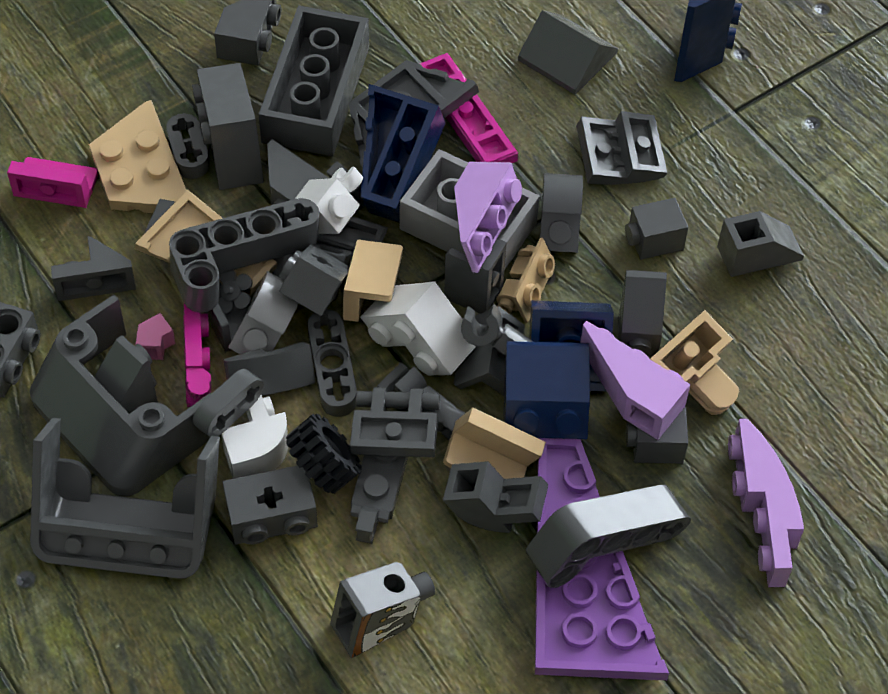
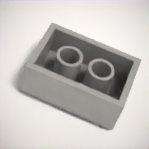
M438 149L400 200V229L446 252L453 248L465 253L460 241L454 187L468 162ZM522 188L519 202L516 203L507 219L506 226L497 237L507 242L505 269L537 224L539 195Z

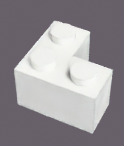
M436 282L395 285L390 302L376 300L360 317L369 328L368 333L376 343L382 345V347L406 346L414 357L413 361L417 368L428 376L451 375L476 347L469 344L463 338L461 333L463 319Z

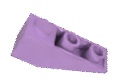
M469 162L454 187L460 241L472 272H479L486 257L490 255L498 235L506 226L507 219L514 206L521 198L522 185L516 177L511 162Z
M586 321L583 324L581 343H589V363L621 416L634 426L659 440L685 407L690 384L684 381L675 371L666 370L650 360L641 350L632 349L617 340L608 330L598 328Z

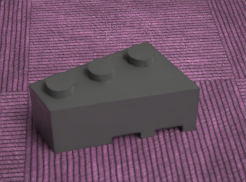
M241 63L197 69L199 83L192 84L195 106H197L204 145L210 144L219 190L264 183L256 119Z

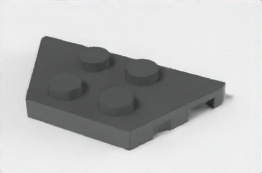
M405 60L373 84L439 105L443 118H446L479 93L478 86L473 80L467 79L466 82H461L449 78L447 72L438 69H426L421 64ZM368 89L349 102L362 170L367 138Z

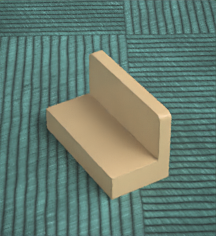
M357 240L344 287L343 320L359 322L364 299L385 302L392 300L403 255V246Z
M472 407L456 420L443 463L451 468L452 464L489 461L504 479L522 478L525 475L527 466L542 457L546 442Z

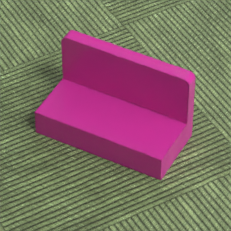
M33 157L25 158L24 163L11 161L7 171L13 196L87 208L98 178L97 168Z

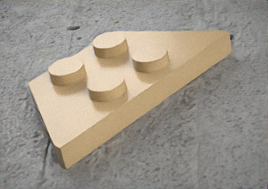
M152 100L144 102L89 144L90 153L111 210L130 211L136 209L144 213H154L159 199L176 202L187 191Z

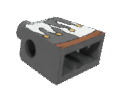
M398 562L344 579L339 584L330 625L350 657H356L408 629L414 623L420 601L435 595L434 583L425 571L410 577L403 565Z

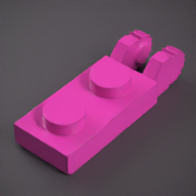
M184 304L183 329L187 407H191L211 391V374L207 372L210 371V348L202 347L201 337L209 336L208 313L194 312Z

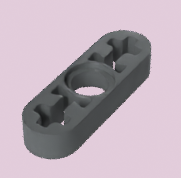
M326 309L322 316L314 312L309 317L307 324L308 338L321 406L327 414L342 417L350 414L355 409L357 389L343 319L337 312ZM328 325L331 330V342L324 343L321 326ZM332 355L338 356L343 360V364L336 369H327L321 364L325 357ZM340 382L341 394L344 396V400L336 401L335 396H333V383Z

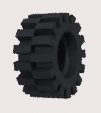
M312 414L286 436V444L291 448L289 452L292 457L298 460L296 464L299 468L303 467L306 471L305 475L309 479L313 478L315 485L319 488L323 487L327 493L335 494L362 470V466L359 464V457L351 454L350 445L346 442L347 438L343 434L340 435L338 428L334 424L330 425L328 419L325 417L321 418L319 414Z

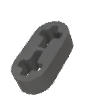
M186 113L177 114L170 118L166 124L170 149L180 175L188 179H197L204 176L209 170L207 146L204 145L202 130L197 118ZM180 130H186L189 138L183 139ZM193 153L197 162L190 163L187 159V154Z
M247 369L238 370L201 403L193 417L194 426L209 438L221 435L258 400L263 391V381Z

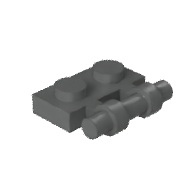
M374 387L373 391H357V407H371V410H354L350 440L351 454L435 457L438 427L437 413L423 412V410H439L440 393H424V389L411 388L410 392H387L386 387ZM387 408H403L408 409V412L386 410Z

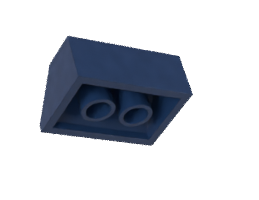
M689 0L674 81L683 82L722 63L725 48H733L737 28L730 27V24L738 25L742 3L735 2V0Z

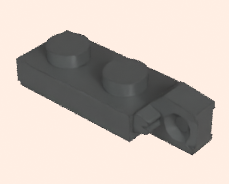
M364 455L361 465L362 470H360L361 472L359 473L351 501V516L358 517L355 529L357 531L356 541L373 544L378 522L388 524L389 519H392L409 456Z

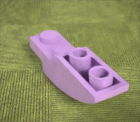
M739 419L735 435H729L728 438L729 459L736 460L737 471H734L732 476L734 496H740L742 512H754L755 533H761L763 546H759L758 550L760 571H766L768 587H785L792 570L790 549H797L804 531L800 506L788 474L774 449L748 419Z

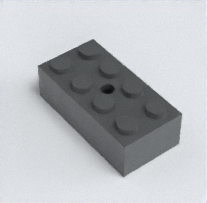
M298 5L259 111L261 143L267 144L273 139L285 148L334 156L349 110V102L352 101L369 50V18Z

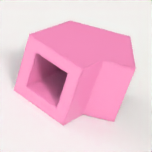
M159 313L138 325L136 344L144 347L152 360H163L165 349L175 344L173 329L162 314Z

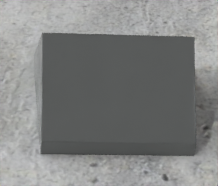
M542 10L518 55V61L576 95L617 54L618 48L563 15Z

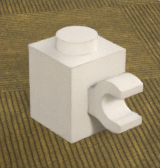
M351 167L348 172L343 168H339L330 179L309 180L295 198L309 199L318 206L320 213L318 234H339L360 206L350 194L363 180V176L355 167Z

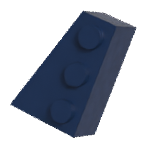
M369 84L368 117H366L367 138L366 151H364L361 199L369 213L400 223V200L431 160L445 126V121L439 105Z

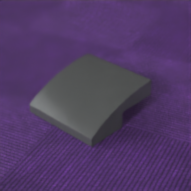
M621 111L616 120L581 116L576 127L588 184L616 185L640 183L666 176L667 169L655 115Z

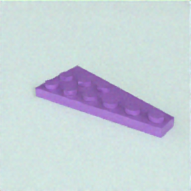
M539 438L546 443L542 457L538 459L537 476H541L547 482L548 489L541 520L537 522V533L548 518L559 508L573 502L600 497L596 488V479L581 439ZM623 551L590 558L572 580L557 588H549L536 569L535 675L667 681L669 676L664 659L661 660L655 644L656 637L651 624L647 622L640 604V595Z

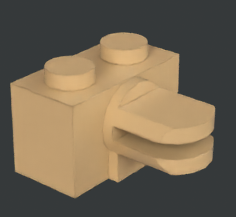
M706 310L650 358V360L666 370L675 371L684 381L689 383L688 393L711 415L727 411L738 398L739 387L716 364L721 359L719 354L728 346L733 338Z

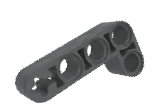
M298 198L175 232L169 241L170 268L187 308L194 312L202 313L208 312L217 306L219 302V274L293 254L297 250L303 251L310 244L315 245L319 231L320 213L318 206L309 199Z
M657 485L573 502L559 508L548 518L527 546L526 554L549 588H557L572 580L590 558L672 539L688 527L691 518L667 485Z

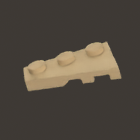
M187 190L135 243V250L170 263L169 241L175 232L219 220L222 217ZM271 259L235 269L237 276L247 274L253 282L252 287L248 291L242 292L252 295L259 287L266 272L272 273L276 269L277 262Z

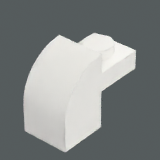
M260 395L254 405L246 411L249 422L229 427L221 434L224 453L233 479L273 471L281 465L288 452L286 436L288 435L286 414L283 412L275 415L269 396L263 398Z

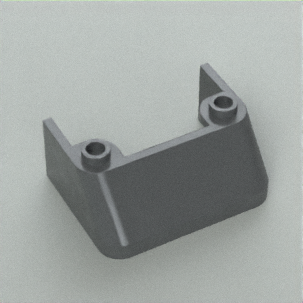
M112 295L58 333L30 387V397L34 408L47 423L52 418H61L60 437L112 493L118 496H131L141 491L208 442L210 438L194 426L193 417L198 407L211 393L178 416L164 404L156 402L141 405L129 414L83 366L112 346L121 335L126 336L119 299Z
M52 418L33 440L30 544L34 554L40 560L52 564L180 579L192 576L198 570L203 560L217 489L220 437H210L197 459V474L185 475L177 482L173 490L172 502L91 493L92 477L88 468L77 460L60 458L61 418Z

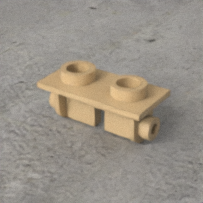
M543 238L539 239L536 247L527 245L519 250L510 271L511 277L518 278L519 280L506 279L496 298L497 306L509 314L512 310L519 311L525 323H528L530 320L531 300H541L544 287L555 269L554 257L550 254Z

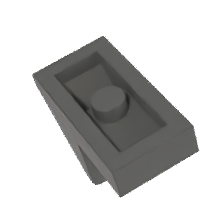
M88 236L90 260L81 262L70 261L65 264L51 266L52 281L58 301L136 290L131 260Z

